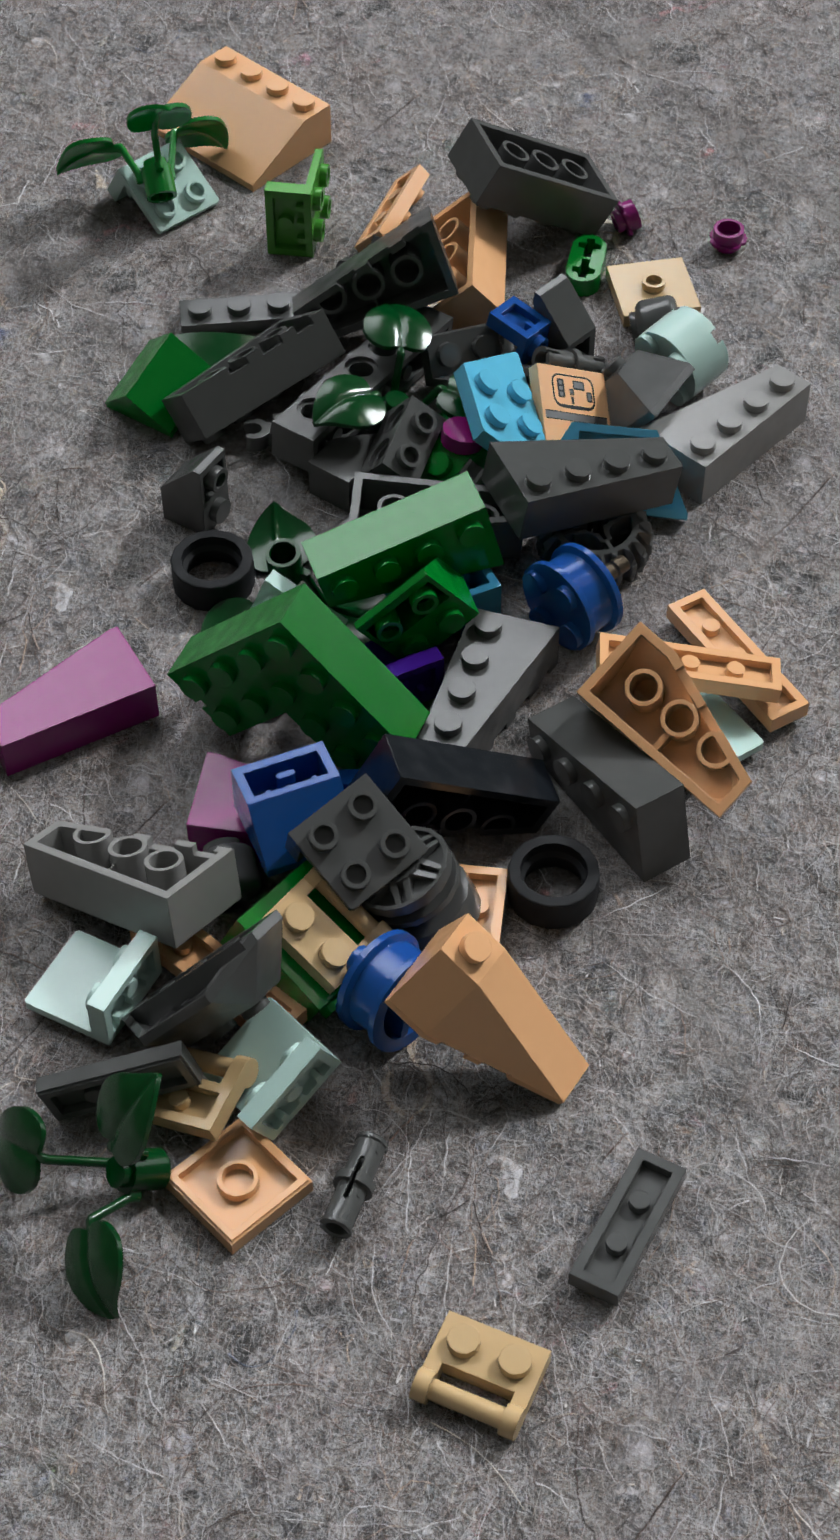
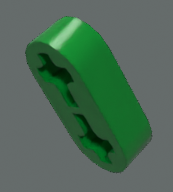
M584 235L575 239L568 258L566 276L579 297L591 296L599 290L605 269L607 244L602 238L595 235ZM581 274H585L586 277L581 278Z

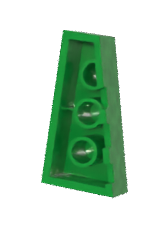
M468 471L301 542L328 607L390 593L436 557L461 575L504 565L487 509Z

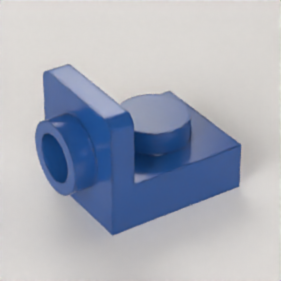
M513 296L489 312L486 325L517 346L516 353L519 355L521 364L525 365L531 361L532 354L537 347H548L549 340L547 335L552 321Z

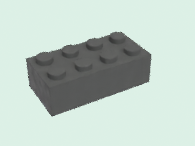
M474 118L469 120L447 155L456 169L457 177L463 181L469 191L471 201L478 207L486 210L493 208L504 211L514 218L521 216L532 219L546 227L549 225L560 227L573 235L578 233L596 235L619 202L589 154Z

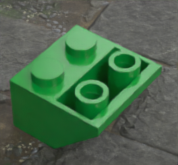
M436 557L369 609L354 625L360 633L398 659H402L412 653H419L429 648L437 647L479 615V612L463 576Z

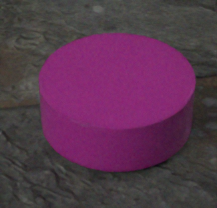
M452 417L443 423L440 441L447 450L458 455H471L481 450L482 446L473 441L466 417Z

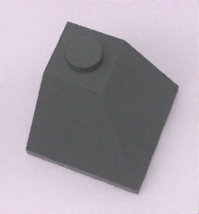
M638 349L625 359L620 355L616 356L601 371L605 376L610 425L640 428L656 418L695 368L688 362Z

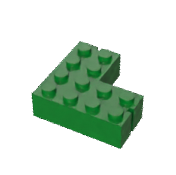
M305 583L192 636L167 673L187 697L195 702L201 700L204 703L202 709L212 718L214 724L224 730L229 736L287 713L300 726L305 735L311 737L316 743L323 741L333 763L341 769H360L384 734L416 739L430 714L420 701Z

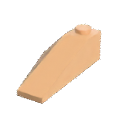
M641 621L578 689L577 694L583 703L683 783L684 789L717 817L721 818L752 783L677 653Z
M469 913L438 930L384 1001L420 1037L436 1045L442 1042L464 1053L463 1058L477 1065L480 1063L487 1064L505 1073L508 1080L557 1104L565 1102L589 1067L587 1061L508 951Z

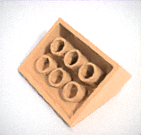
M227 46L200 61L168 101V103H185L189 105L192 111L191 118L216 116L224 121L229 136L227 149L216 146L189 147L185 149L192 156L252 192L312 155L315 148L321 149L331 142L330 104ZM158 129V135L165 139L166 133L171 131V129Z

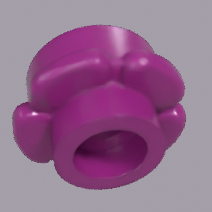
M631 199L622 203L619 201L615 206V210L610 213L612 223L618 233L626 230L627 235L631 237L633 236V231L642 227L639 213Z
M721 219L717 221L709 234L711 238L710 244L723 254L735 253L741 249V245L743 246L747 242L743 224L735 219Z

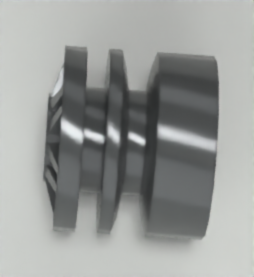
M411 826L428 847L427 853L363 903L362 906L379 923L384 920L393 930H405L413 935L418 941L420 950L423 951L439 929L469 913L477 921L480 916L481 899L475 885L463 867L458 864L455 855L449 850L443 837L431 828Z

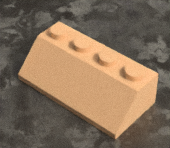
M467 192L433 217L455 275L459 294L427 306L452 316V330L487 323L489 312L505 302L508 214L493 208L486 210L478 207L471 201L470 193Z

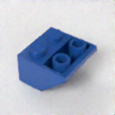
M323 741L231 769L234 807L267 877L298 868L307 860L304 857L299 862H296L285 849L288 833L344 790L340 774Z

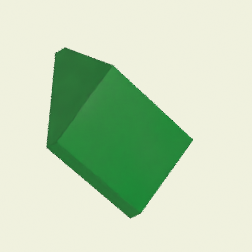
M172 332L149 340L105 404L108 408L172 438L178 428L163 404L162 399L211 366Z

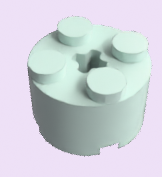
M681 306L677 310L673 309L635 339V351L638 349L688 362L695 368L670 399L676 406H682L719 377L727 369L729 361L724 341L722 340L717 344L711 334L716 329L711 321L699 311L687 306Z

